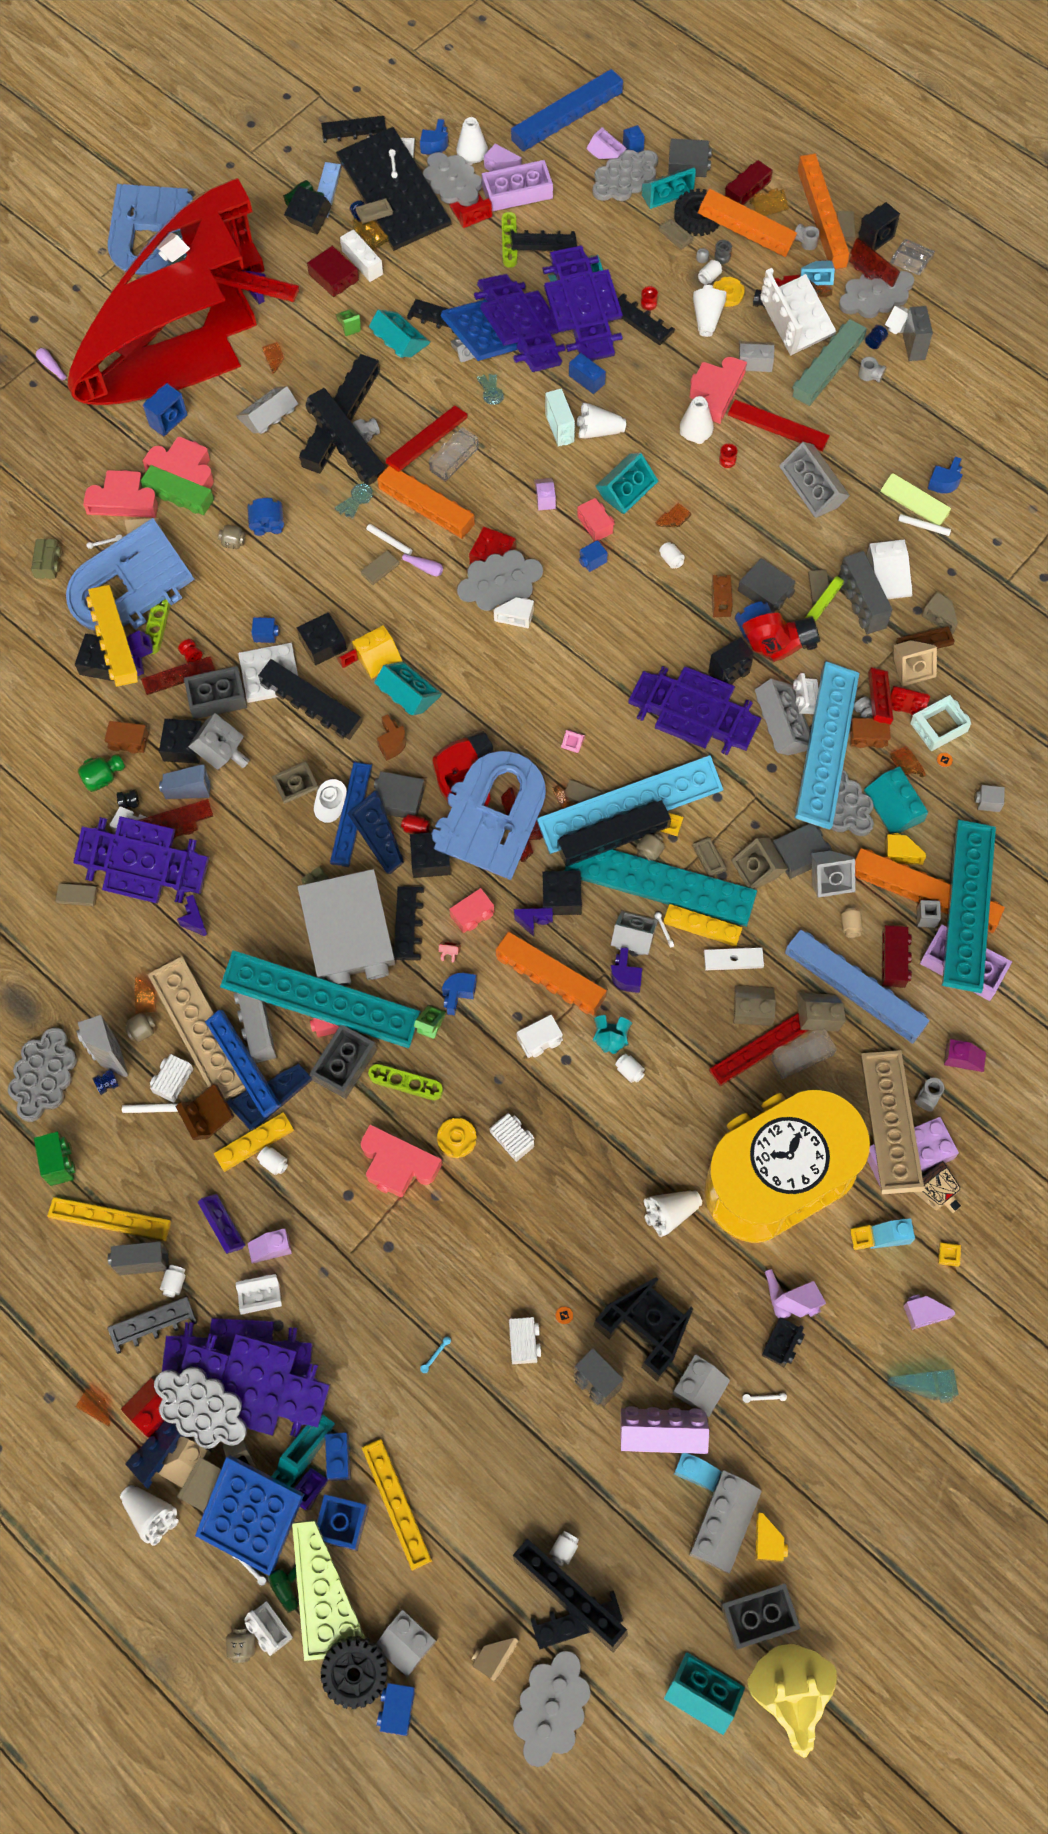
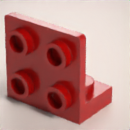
M479 193L478 201L473 205L463 206L458 201L449 204L463 228L492 217L491 200L489 198L483 200Z
M893 686L891 691L892 710L897 712L902 711L914 715L927 708L930 700L928 694Z

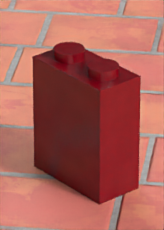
M334 246L329 247L307 262L309 275L333 298L359 280L358 269Z

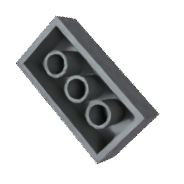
M862 551L844 557L838 576L845 580L843 584L845 595L852 603V610L859 618L860 627L865 630L866 634L886 629L893 609L865 552Z

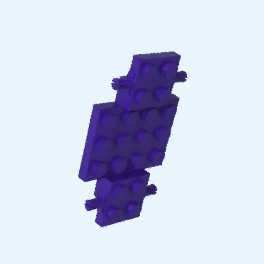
M582 245L550 252L552 266L543 267L542 270L544 275L554 273L557 280L544 283V289L557 332L574 329L575 343L566 344L567 352L577 350L591 361L614 356L613 341L622 340V333L611 334L608 321L621 319L623 314L609 269L592 272L590 264L599 263L598 256L588 258L584 253Z
M507 274L478 280L477 286L481 291L475 292L474 298L476 300L485 298L488 301L481 303L480 308L503 345L518 342L516 347L520 354L514 355L515 363L525 361L532 372L560 366L562 360L558 352L565 351L564 344L556 346V342L551 334L558 332L552 312L540 292L537 290L524 293L522 291L526 287L524 282H513Z
M664 666L661 667L658 675L643 671L628 701V704L640 709L637 715L638 720L643 721L647 712L659 716L655 729L706 749L712 737L725 743L721 750L725 755L729 754L731 747L747 751L761 722V718L749 712L753 704L751 701L746 700L743 707L729 702L735 686L685 666L678 680L667 677L668 668Z
M119 816L115 834L105 830L108 819L99 817L97 828L82 826L73 863L87 868L85 880L93 881L95 871H106L102 890L152 903L159 902L162 885L177 890L174 902L183 903L185 892L201 894L209 857L194 852L197 840L189 839L187 850L174 849L171 847L176 829Z
M211 1318L210 1334L217 1335L215 1349L230 1354L235 1335H245L298 1351L292 1372L307 1375L309 1363H311L313 1344L296 1341L298 1328L290 1327L288 1340L280 1342L273 1341L275 1324L273 1321ZM185 1322L184 1335L166 1336L162 1371L174 1370L178 1373L180 1372L189 1343L197 1346H206L208 1338L192 1335L194 1323Z
M209 1334L206 1346H197L190 1343L187 1345L179 1373L181 1374L189 1367H199L206 1373L207 1379H219L225 1387V1392H233L241 1399L242 1409L238 1416L246 1423L248 1429L273 1436L279 1416L293 1422L290 1435H294V1437L299 1435L301 1425L319 1427L331 1384L321 1382L315 1378L318 1365L314 1363H309L307 1375L292 1372L298 1351L241 1334L235 1335L230 1354L214 1348L217 1335Z

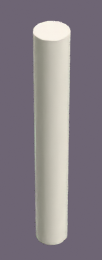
M900 514L898 520L947 536L951 532L949 528Z
M372 524L367 526L369 532L403 553L411 555L412 549Z
M178 1104L122 1105V1113L178 1112L175 1107Z

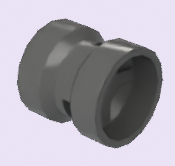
M719 240L716 243L714 259L720 264H726L731 259L732 244L728 240Z

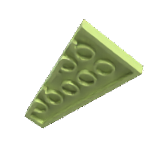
M316 1520L293 1522L304 1661L324 1659L331 1646L340 1639H346L348 1636H361V1638L365 1639V1635Z

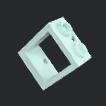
M562 388L546 392L545 415L558 446L569 445L574 442L575 420Z
M949 695L914 714L910 724L930 751H933L968 732L971 721L969 716L960 709L959 703ZM946 709L958 725V728L938 737L926 720Z

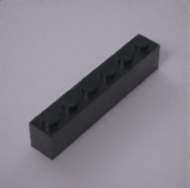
M325 387L308 396L305 405L307 411L314 416L318 426L324 429L328 439L334 442L338 452L346 458L348 465L356 471L360 481L364 482L366 486L377 481V478L386 467Z
M273 659L268 661L258 675L262 687L275 691L276 696L284 700L285 698L290 701L294 708H301L308 717L318 719L323 727L333 729L335 734L342 739L347 738L350 740L362 724V719L359 715Z
M662 800L658 802L653 801L640 809L634 808L627 814L616 815L606 822L600 821L590 828H582L577 833L563 835L557 840V849L567 867L643 838L646 834H653L669 828L671 817Z
M528 1538L513 1554L514 1562L612 1653L615 1652L628 1636L627 1629Z

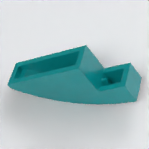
M322 1414L318 1428L306 1425L282 1454L277 1470L271 1477L293 1488L325 1442V1434H330L335 1423Z

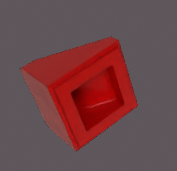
M356 649L337 657V661L342 668L358 661Z

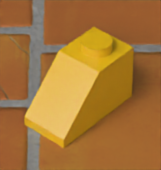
M899 833L887 835L884 842L885 857H889L892 861L899 864L923 865L926 853L907 835Z
M758 1513L756 1515L755 1560L783 1562L784 1557L788 1555V1544L784 1543V1537L763 1513Z

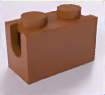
M713 575L711 584L713 617H731L733 606L731 575H726V577L720 576L719 578H717V575ZM719 605H726L727 608L719 609Z
M852 718L850 725L851 747H888V740L891 738L890 724L873 721V718Z
M109 721L104 741L108 743L107 747L112 751L123 750L134 754L138 752L144 753L149 733L146 726L142 724Z

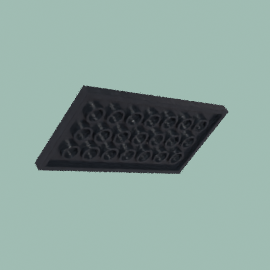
M390 127L336 152L337 158L365 204L387 199L393 210L392 215L376 219L375 221L393 251L452 225L450 217L394 127ZM391 149L395 150V169L398 174L396 178L391 176L392 162L389 155V150Z

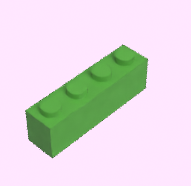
M150 465L140 480L143 488H151L155 492V496L163 501H170L176 506L187 508L195 514L205 515L214 501L211 489Z

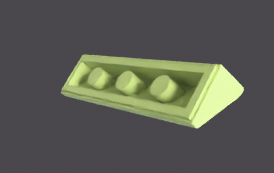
M894 473L890 475L880 491L935 525L941 526L951 510L947 505Z

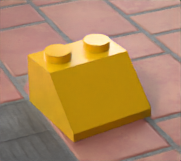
M384 625L352 641L353 649H356L358 659L371 679L378 676L383 665L403 662L392 637Z

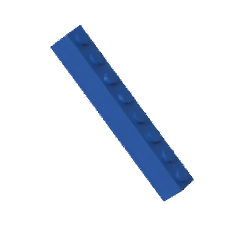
M612 69L608 70L512 127L511 140L524 152L602 104L607 103L612 98L620 95L623 92V79Z

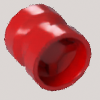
M647 286L642 289L641 307L644 310L651 311L657 306L658 291L655 287Z
M728 443L721 447L719 463L722 467L731 468L736 464L738 450L735 445Z
M186 639L178 646V651L181 655L185 656L184 658L188 664H194L202 658V651L196 648V643L192 639Z

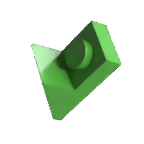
M349 309L336 314L337 321L342 324L345 336L361 331L360 317L355 311Z
M428 1005L415 1020L414 1027L418 1028L417 1033L434 1039L446 1012Z

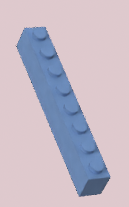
M800 930L787 946L786 955L912 1044H914L928 1025L930 1020L927 1019L923 1012L916 1011L907 1001L896 997L890 989L880 986L876 979L863 974L859 967L852 966L846 962L842 955H836L826 944L815 940L809 932Z

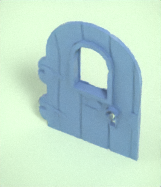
M117 184L108 237V252L116 266L126 271L137 257L132 254L135 230L158 232L174 214L193 200L192 195L188 193V189ZM132 208H134V210H133L134 215H133V216H131V209H132ZM180 229L170 232L178 235L182 240ZM156 247L135 274L147 275L165 268L173 262L165 261L158 254L160 251Z
M498 751L479 758L467 772L464 781L452 786L451 791L456 793V795L449 793L447 797L448 804L452 807L447 818L443 817L436 822L435 827L441 830L433 829L431 834L433 841L436 843L435 850L511 880L543 806L546 791L543 776L534 763L520 754L510 751ZM506 772L516 775L520 783V789L509 816L483 806L494 780L498 775ZM505 830H510L504 845L500 844Z

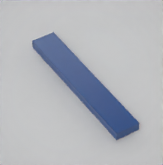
M353 763L330 860L332 865L350 866L358 829L347 813L366 797L372 771L371 764Z
M218 1010L205 1022L263 1117H268L281 1104L224 1011Z

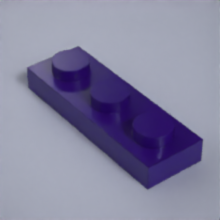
M215 1194L201 1198L198 1204L225 1253L228 1254L241 1250L245 1244L218 1195Z

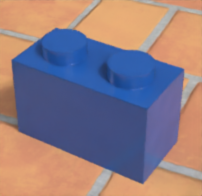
M579 353L569 362V376L592 394H595L605 385L606 371L582 353Z
M347 1433L325 1434L327 1479L329 1481L351 1480L349 1435Z
M388 1683L387 1688H383L381 1702H384L383 1712L379 1711L377 1726H380V1732L408 1736L415 1687Z

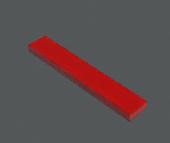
M224 266L210 270L217 283L291 302L295 301L300 290L298 285Z
M736 399L728 411V416L798 443L806 442L813 444L817 450L822 452L830 437L828 434Z
M454 405L387 457L386 464L400 472L466 420L467 413Z
M799 1013L714 1065L709 1071L719 1086H722L809 1030H800Z

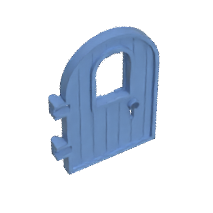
M152 518L82 564L69 580L66 590V601L73 617L82 626L95 631L96 621H92L91 610L86 606V597L89 595L88 589L99 587L118 574L128 590L127 593L115 600L122 626L124 627L131 623L137 629L147 622L142 614L167 599L170 605L175 604L182 599L178 590L195 579L154 518ZM170 589H173L175 595L169 597L166 593ZM137 613L140 617L136 621H133L131 615Z

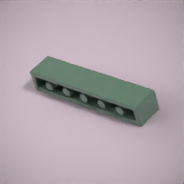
M851 319L846 324H842L838 334L832 336L829 345L823 347L820 356L814 358L809 369L806 368L801 379L795 381L793 397L810 406L863 342L867 328Z

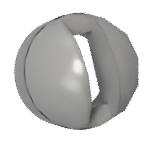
M700 248L696 253V260L699 263L708 262L709 251L706 248Z

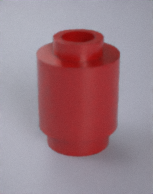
M411 814L403 817L401 828H404V832L409 834L428 833L430 821L426 820V818Z

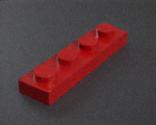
M871 667L868 676L873 721L891 725L893 710L888 671Z

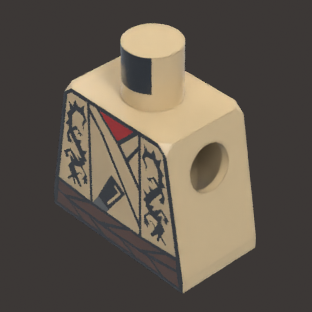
M944 1161L923 1177L924 1191L914 1192L936 1211L943 1205H946L954 1213L962 1206L954 1197L961 1188Z

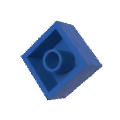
M167 383L162 388H159L143 404L149 426L163 437L187 416L182 394Z
M324 1494L317 1521L324 1542L358 1551L369 1507L366 1504Z

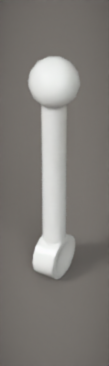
M391 149L389 150L392 162L391 176L396 178L398 174L395 169V150Z
M117 535L116 538L95 543L88 542L87 548L92 549L94 546L118 541L123 537L122 535Z
M656 912L654 916L661 925L669 947H674V943L662 921V914Z
M783 1392L779 1395L750 1396L745 1394L743 1396V1402L749 1403L751 1400L780 1399L785 1401L787 1399V1395Z
M239 1560L257 1579L259 1585L263 1586L266 1584L267 1580L265 1577L260 1576L250 1565Z

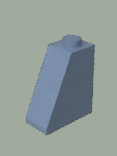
M197 765L163 774V779L159 783L160 792H163L165 799L210 798L211 781L205 765Z

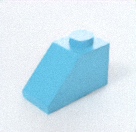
M815 261L801 268L800 277L806 274L812 285H833L835 272L833 262Z
M893 1220L872 1226L875 1246L870 1247V1249L911 1244L915 1239L912 1220Z
M682 1453L674 1475L714 1492L722 1471L689 1453Z

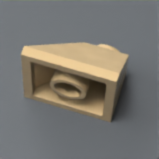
M907 641L894 645V663L902 687L937 676V647L935 645L916 641Z
M180 1437L177 1440V1448L172 1454L168 1453L162 1462L164 1467L159 1473L156 1472L181 1488L184 1486L199 1457L208 1461L212 1454L186 1437Z
M512 1638L486 1645L482 1650L478 1648L471 1659L474 1661L473 1667L496 1682L519 1640Z

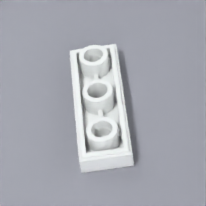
M762 948L704 950L705 970L764 967Z

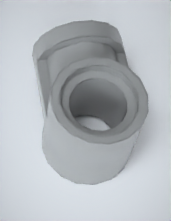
M799 224L795 229L797 235L794 240L800 241L801 246L805 250H814L818 245V228L814 226L804 227L803 224Z
M865 357L861 361L858 375L863 381L874 379L880 383L886 371V366L879 365L873 357Z
M374 418L369 419L368 422L359 419L352 423L366 443L372 439L373 434H380L378 424Z
M938 1078L928 1079L916 1098L915 1103L924 1110L933 1111L944 1092L943 1082ZM928 1087H934L937 1093H931Z

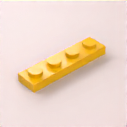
M669 904L663 923L734 947L737 946L743 928Z
M283 1112L215 1152L214 1155L223 1171L226 1172L261 1151L264 1147L293 1132L294 1129Z

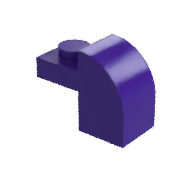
M139 630L126 637L137 676L144 674L142 657L153 653L151 637Z
M621 948L620 954H616L615 965H611V979L615 986L623 991L640 993L642 968L627 967L628 948Z

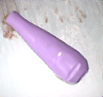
M39 348L36 351L37 359L57 375L60 380H65L66 375L62 372L49 351L45 348Z
M404 554L402 560L411 563L432 576H440L443 572V566L436 561Z
M767 1270L765 1275L768 1280L775 1315L778 1318L787 1319L791 1316V1313L776 1306L773 1302L783 1295L784 1292L777 1282L773 1270Z

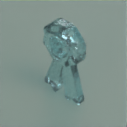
M489 374V382L485 375L478 376L477 381L485 390L483 392L484 402L490 405L501 403L504 395L502 389L496 387L497 375Z
M367 484L356 485L351 490L352 497L336 506L335 510L339 511L340 515L345 512L346 517L353 519L359 504L368 503L373 497L372 489Z

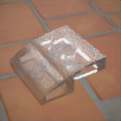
M905 238L896 250L890 263L920 276L926 269L927 263L933 258L935 251Z

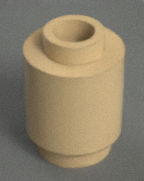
M855 908L846 909L841 914L843 933L846 934L847 938L861 936L863 929L860 911H857Z

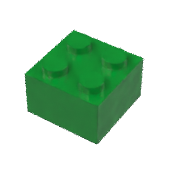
M58 1131L35 1137L34 1142L41 1177L50 1186L74 1180L73 1173H76L74 1162L70 1159V1154H72L70 1142L67 1143L66 1138L62 1137Z

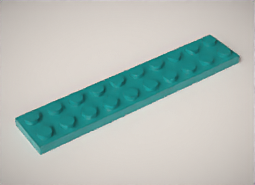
M958 820L956 824L942 986L976 993H982L996 834L995 826Z
M609 850L567 866L564 870L581 871V880L664 904H671L745 927L748 925L757 890L655 861H648L647 859L616 850Z
M232 950L220 985L221 988L338 1026L344 1025L353 1031L409 1048L416 1028L414 1027L415 1020L420 1014L418 1010Z

